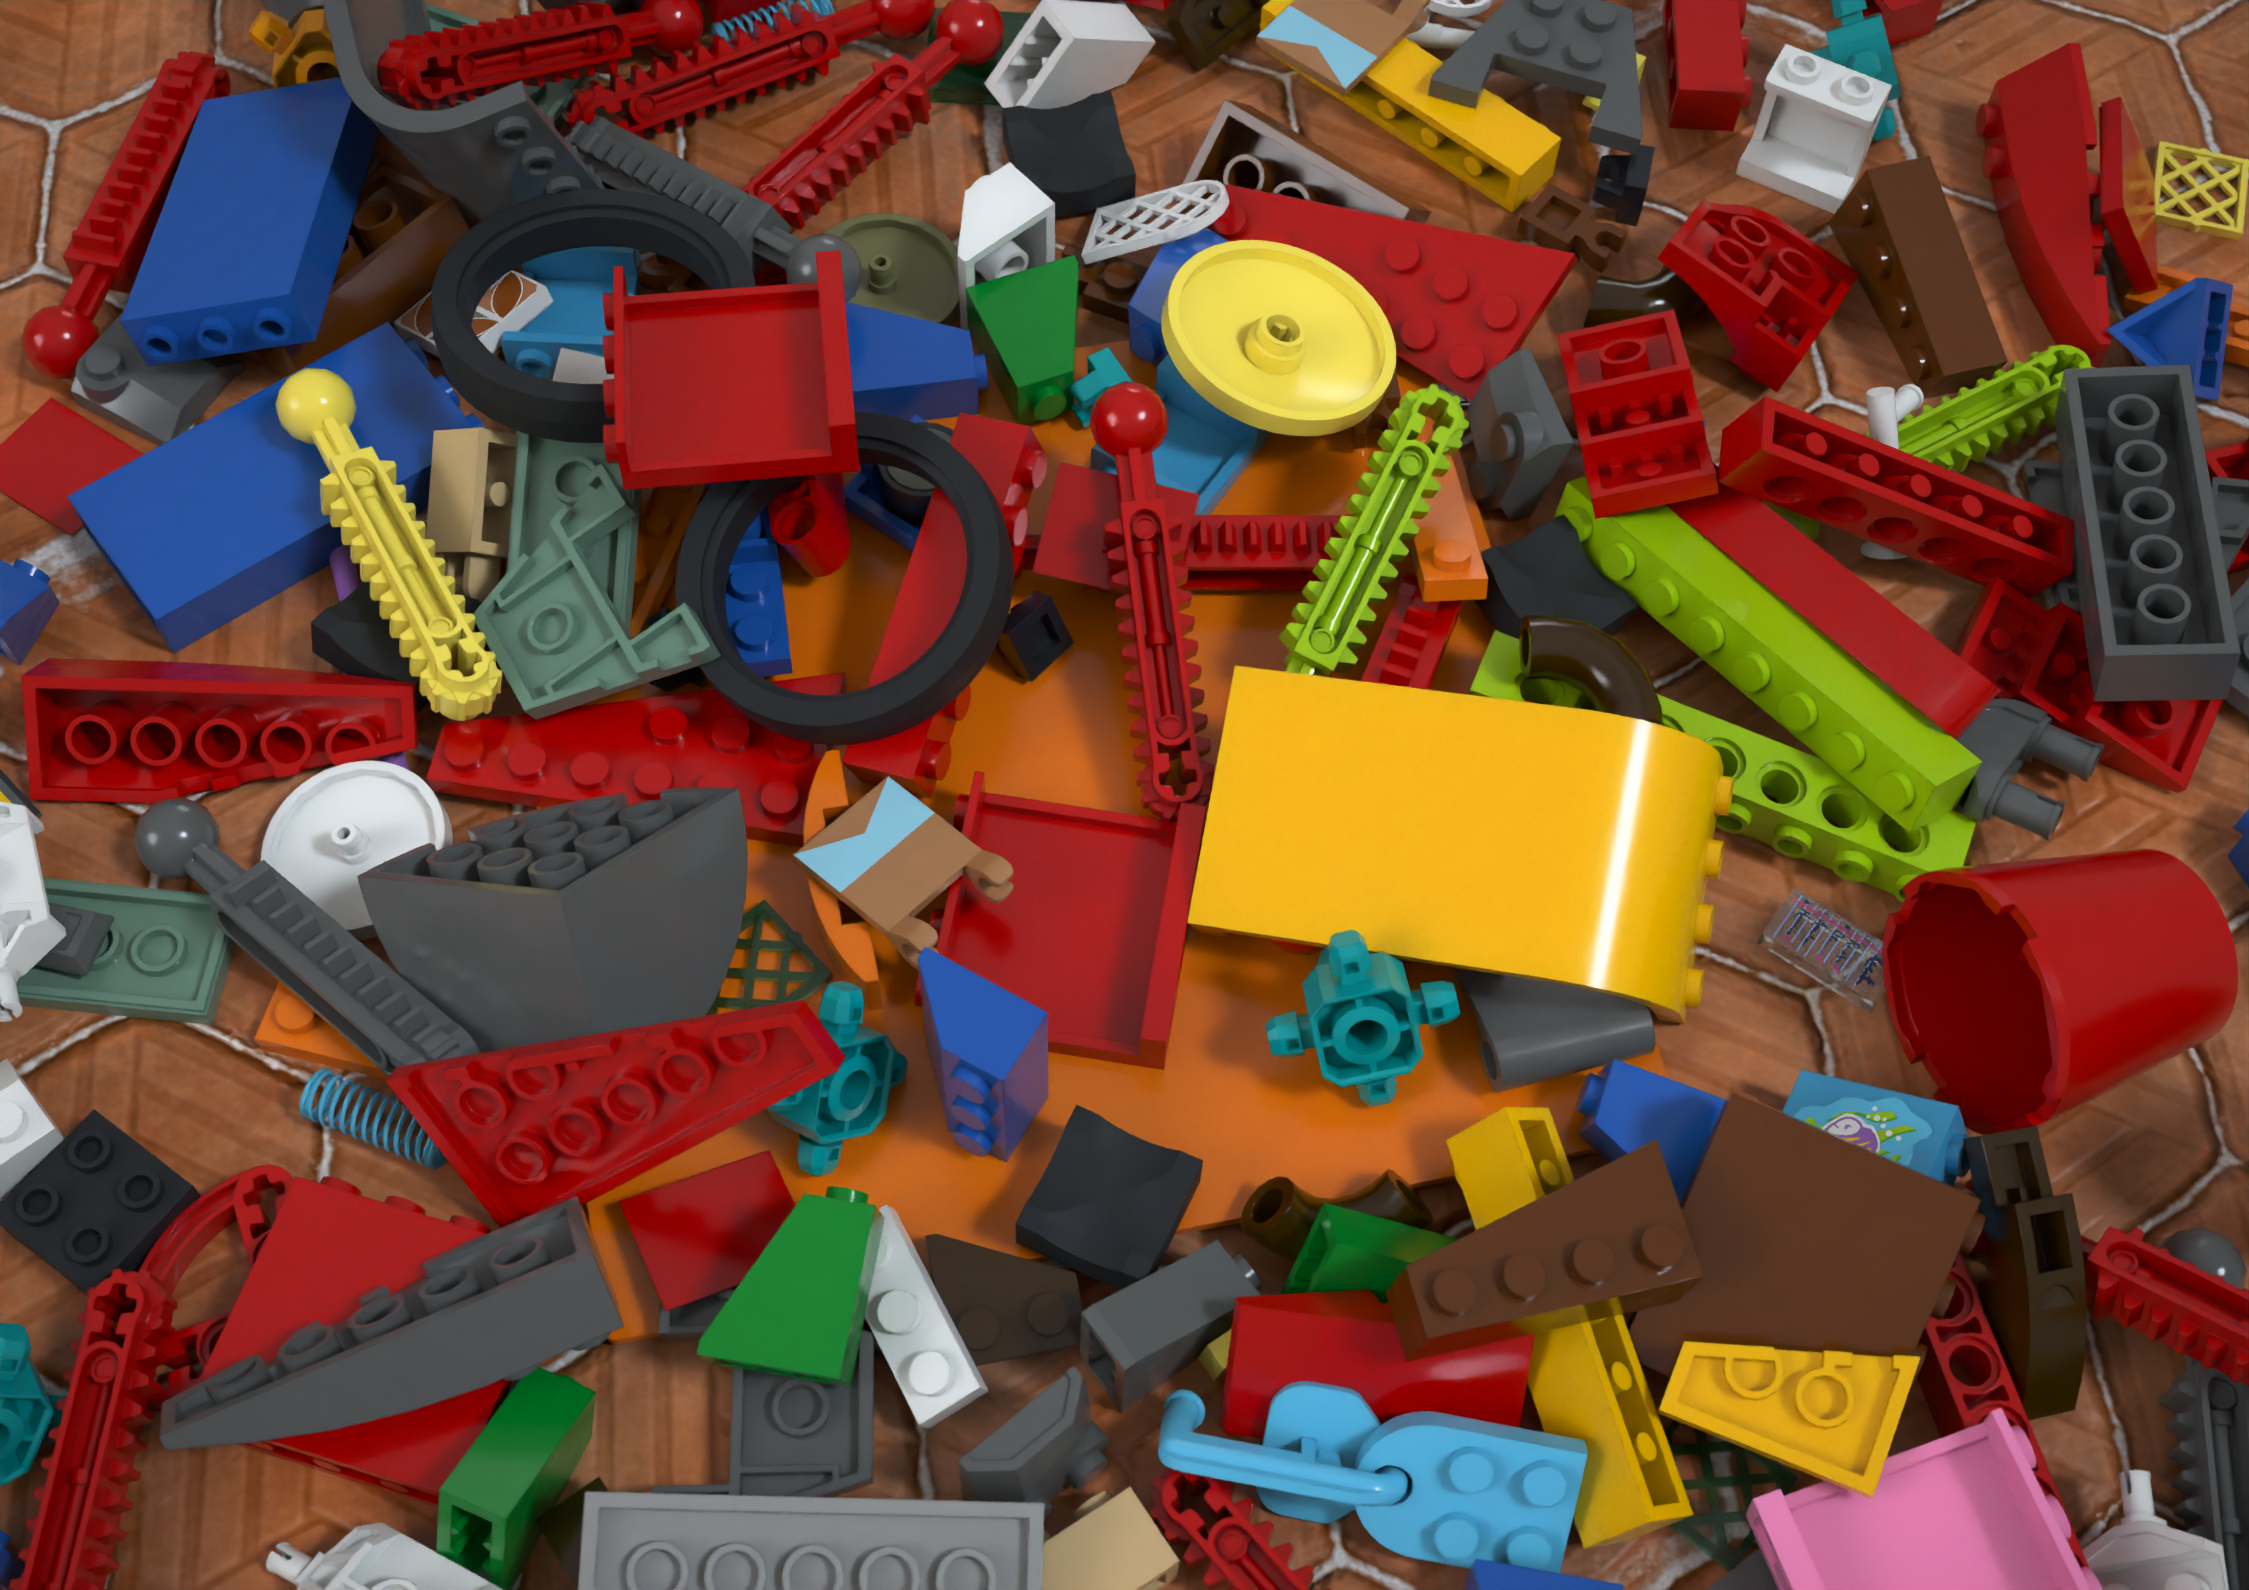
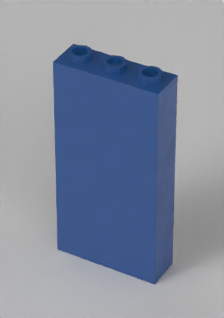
M340 77L203 100L120 319L122 326L148 367L316 341L380 129L353 102Z
M389 322L382 324L302 368L327 369L340 375L351 387L357 410L349 429L360 449L372 446L379 460L395 461L397 465L396 485L405 486L406 503H414L416 515L428 508L434 431L485 428L474 413L465 416L458 408L460 406L459 399L448 380L443 375L434 378L427 370L429 369L428 361L416 341L411 337L403 340ZM287 377L67 496L86 533L173 654L330 565V554L336 548L343 546L341 527H332L330 515H323L321 512L320 480L328 476L330 471L316 445L307 444L293 438L281 426L277 414L276 400L279 390Z

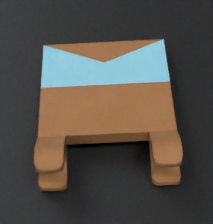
M1294 0L1256 36V45L1344 97L1408 34L1417 32L1425 26L1428 14L1423 10L1430 4V0H1402L1393 15L1366 0Z
M889 776L794 854V862L886 936L907 962L917 970H919L918 956L925 947L938 954L939 952L934 947L938 941L936 930L928 923L914 916L959 877L965 874L976 889L993 904H999L1004 901L1014 890L1012 882L1008 881L1012 878L1014 870L1006 859L997 854L982 850Z

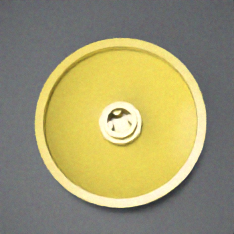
M1238 240L1217 244L1204 249L1191 257L1179 269L1172 281L1163 305L1161 327L1164 343L1171 360L1182 377L1199 395L1217 409L1245 424L1262 430L1290 436H1321L1346 430L1364 420L1375 410L1394 374L1396 344L1393 332L1386 316L1374 298L1353 277L1336 265L1297 247L1271 241Z

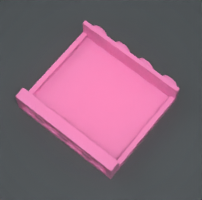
M2002 1408L1991 1411L1981 1424L1886 1458L1874 1496L1871 1499L1823 1481L1785 1496L1781 1489L1753 1498L1746 1513L1747 1520L1778 1590H2103L2096 1575L2088 1566L2080 1568L2066 1540L2071 1537V1528L2067 1516L2059 1501L2053 1495H2044L2032 1471V1468L2036 1467V1457L2031 1443L2020 1426H2010Z

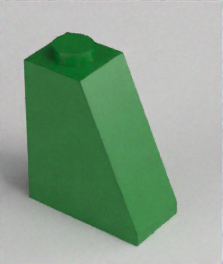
M1075 255L967 287L968 329L981 354H985L986 364L1017 424L1027 425L1039 420H1049L1061 413L1071 411V406L1074 405V397L1070 392V388L1075 383L1079 311V263Z
M833 1186L827 1187L825 1197L804 1194L700 1338L696 1354L710 1364L850 1388L885 1220L875 1205L868 1204L869 1195L861 1191Z
M1323 1203L1279 1295L1370 1289L1381 1303H1389L1386 1291L1405 1266L1458 1239Z
M540 1367L519 1380L439 1489L436 1553L503 1590L513 1589L542 1533L536 1519L557 1505L592 1437L596 1391L582 1386L578 1381L569 1376L557 1375Z

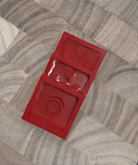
M1674 309L1557 334L1595 519L1719 494L1716 471L1706 440L1704 420L1694 389L1692 369Z
M1999 577L1984 586L1953 651L2001 689L1994 699H2014L2047 711V716L2052 718L2051 725L2096 744H2103L2104 749L2098 761L2099 763L2176 793L2187 789L2224 700L2094 702L2082 616L2063 602L2046 611Z
M1370 1289L1236 1297L1219 1426L1224 1433L1263 1439L1269 1407L1275 1394L1282 1387L1290 1383L1310 1381L1346 1387L1357 1391L1381 1424L1403 1414L1422 1411L1444 1413L1520 1428L1535 1334L1406 1362L1389 1303H1381Z

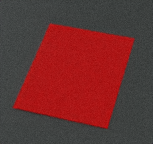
M51 397L0 444V492L65 533L73 536L83 526L67 496L144 454Z
M1060 462L1032 572L1112 591V576L1122 570L1107 567V553H1101V547H1108L1104 546L1103 543L1105 524L1118 519L1121 501L1117 475ZM1156 484L1158 498L1165 499L1166 513L1182 517L1181 535L1175 541L1185 544L1186 551L1199 494ZM1183 559L1174 564L1182 566Z
M770 1150L619 1201L665 1312L738 1286L795 1208V1203Z

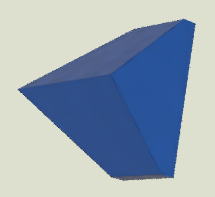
M2195 278L2106 330L2147 366L2190 365L2195 398L2219 401L2233 285L2210 278Z

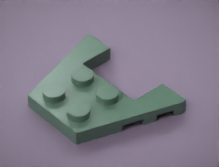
M602 463L596 466L584 479L589 484V487L571 508L563 505L550 520L549 524L553 530L531 557L523 553L473 613L476 618V625L480 632L484 633L486 643L491 652L495 653L496 661L523 710L536 720L714 661L721 656L696 612L685 602L632 638L584 555L585 550L637 515L614 475Z

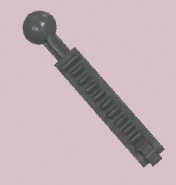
M595 115L589 125L585 124L582 120H578L567 136L570 139L571 146L575 145L579 157L587 167L592 165L595 175L599 174L601 176L605 189L647 193L670 199L699 211L719 224L737 241L746 254L753 273L757 275L768 262L786 272L788 284L818 282L815 252L841 250L845 303L856 295L862 280L861 262L855 249L841 237L820 233L801 240L789 234L792 227L768 203L621 128L602 116Z
M172 798L154 803L138 818L134 835V850L146 869L168 879L179 880L191 877L210 893L209 900L215 925L386 1075L390 1076L400 1066L480 1053L475 1041L462 1026L451 1020L265 860L260 861L245 871L218 848L220 842L219 826L206 807L190 799Z
M2203 1227L2182 1230L2165 1238L2159 1249L2162 1247L2168 1249L2171 1256L2186 1263L2192 1262L2196 1264V1268L2213 1276L2223 1277V1281L2244 1289L2247 1269L2241 1252L2221 1233ZM2185 1354L2186 1371L2171 1381L2172 1389L2159 1398V1404L2174 1411L2175 1415L2165 1423L2166 1430L2176 1434L2177 1445L2168 1451L2169 1459L2178 1462L2180 1473L2171 1479V1487L2182 1492V1503L2173 1508L2174 1516L2184 1520L2185 1532L2223 1545L2229 1590H2249V1386L2242 1382L2236 1384L2230 1381V1376L2214 1368L2208 1370L2202 1366V1362Z

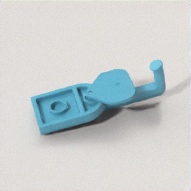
M1298 1381L1282 1387L1273 1397L1269 1407L1262 1445L1194 1433L1193 1429L1200 1426L1205 1417V1406L1196 1393L1186 1389H1179L1173 1391L1166 1399L1165 1412L1161 1420L1158 1456L1159 1460L1168 1468L1256 1486L1261 1502L1272 1512L1286 1517L1318 1523H1332L1356 1509L1363 1526L1375 1540L1393 1552L1404 1556L1469 1569L1475 1558L1560 1573L1588 1456L1585 1440L1438 1412H1412L1392 1418L1381 1424L1357 1391L1330 1384Z

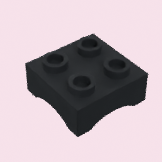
M1111 91L1091 94L1079 102L1058 108L1036 109L1022 105L1002 108L1003 142L1008 160L1055 203V218L1093 212L1097 208L1135 198L1136 173L1123 142Z
M1564 514L1548 521L1537 530L1513 543L1500 547L1493 546L1480 552L1488 576L1486 599L1474 600V602L1499 632L1514 638H1520V627L1524 615H1547L1585 621L1613 636L1618 633L1639 607L1626 590L1608 581L1595 568L1580 543L1577 530Z
M362 582L348 597L338 604L326 608L311 622L312 652L347 675L416 683L418 713L430 702L427 696H422L419 691L420 677L411 676L409 672L410 657H401L399 653L400 638H391L389 634L390 619L381 618L380 601H372L370 597V582ZM464 596L465 613L473 614L482 602L478 599ZM475 623V632H480L478 626Z
M1076 1104L1041 1180L1027 1200L1015 1223L1016 1243L1111 1287L1122 1290L1158 1270L1201 1181L1203 1160L1183 1151L1162 1147L1138 1138L1113 1125L1099 1114Z
M93 1109L0 1204V1225L12 1237L48 1263L86 1295L90 1287L96 1288L103 1280L111 1277L113 1270L120 1268L124 1272L134 1271L138 1273L145 1258L162 1233L201 1195L187 1180Z

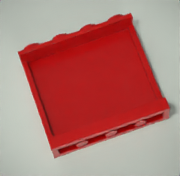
M841 250L815 252L818 282L628 296L623 266L613 267L614 293H603V312L607 332L614 331V335L603 336V353L607 375L614 374V379L603 380V395L607 419L615 418V424L603 426V437L607 464L619 463L624 490L860 471Z
M975 771L970 795H958L953 827L982 850L997 854L1012 865L1014 874L1008 881L1012 882L1014 890L1004 901L999 904H993L963 874L947 888L949 892L945 909L934 908L932 912L930 926L936 930L938 935V941L934 947L937 948L940 955L1048 1012V1052L1164 1070L1189 926L1187 923L1204 834L1207 806L1181 802L1178 821L1165 822L1158 818L985 792V773ZM918 975L915 992L916 1007H923L920 975Z
M295 1176L198 1383L250 1355L261 1356L264 1363L277 1357L279 1348L292 1337L291 1334L316 1320H319L322 1325L326 1324L332 1327L350 1318L362 1307L358 1299L359 1297L383 1284L387 1286L391 1295L426 1277L421 1266L422 1263L445 1251L490 1233L489 1228L476 1220L460 1215H452L449 1222L425 1215L426 1211L421 1206L397 1196H387L384 1202L361 1196V1191L354 1185L338 1178L324 1176L320 1183ZM501 1379L485 1387L410 1412L348 1427L236 1445L438 1508L439 1489L500 1408L512 1381Z

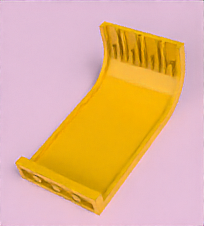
M1235 665L1187 923L1202 934L1227 937L1228 933L1324 948H1327L1330 937L1335 933L1355 930L1365 938L1369 954L1384 952L1396 959L1539 980L1592 990L1647 1006L1654 1011L1657 1019L1660 1021L1685 1024L1687 1008L1699 1009L1702 997L1704 970L1693 967L1697 943L1709 944L1711 937L1714 905L1703 904L1707 878L1719 880L1724 841L1714 840L1713 838L1717 815L1729 816L1734 777L1723 776L1724 768L1721 755L1707 742L1663 725L1631 717L1578 708Z

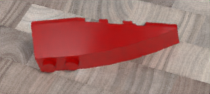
M2068 43L1997 80L1988 103H1982L1978 109L1976 133L1978 137H1984L1986 150L1983 158V175L1985 179H1991L1994 203L2006 244L2028 295L2056 344L2071 345L2079 348L2090 359L2091 367L2099 368L2111 345L2110 333L2106 330L2110 327L2106 275H2096L2101 262L2102 248L2104 247L2103 225H2091L2094 199L2100 196L2099 173H2088L2086 150H2094L2097 146V132L2080 43Z
M48 658L21 675L30 800L157 803L213 789L216 792L239 787L242 783L275 776L277 779L300 774L304 770L334 764L337 766L416 749L418 746L416 683L354 675L243 665Z

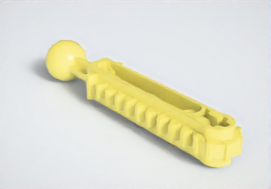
M304 368L287 377L279 390L275 404L281 426L293 438L307 444H315L330 471L328 476L320 480L321 512L323 515H330L332 527H341V541L343 545H350L352 563L360 564V578L362 582H370V597L372 601H380L381 618L390 619L389 634L391 638H400L399 653L401 657H410L409 672L411 676L420 677L419 691L421 695L427 696V699L431 702L432 711L435 713L440 712L442 715L453 720H471L482 712L488 714L492 711V703L495 701L496 694L501 693L502 670L497 669L496 655L494 652L485 651L486 637L483 632H475L476 618L474 614L465 613V598L463 595H455L454 577L445 576V561L443 558L435 557L434 540L425 539V523L423 521H416V507L414 503H406L405 486L396 485L397 465L395 461L379 460L372 446L360 449L349 429L357 410L351 387L340 375L327 369Z

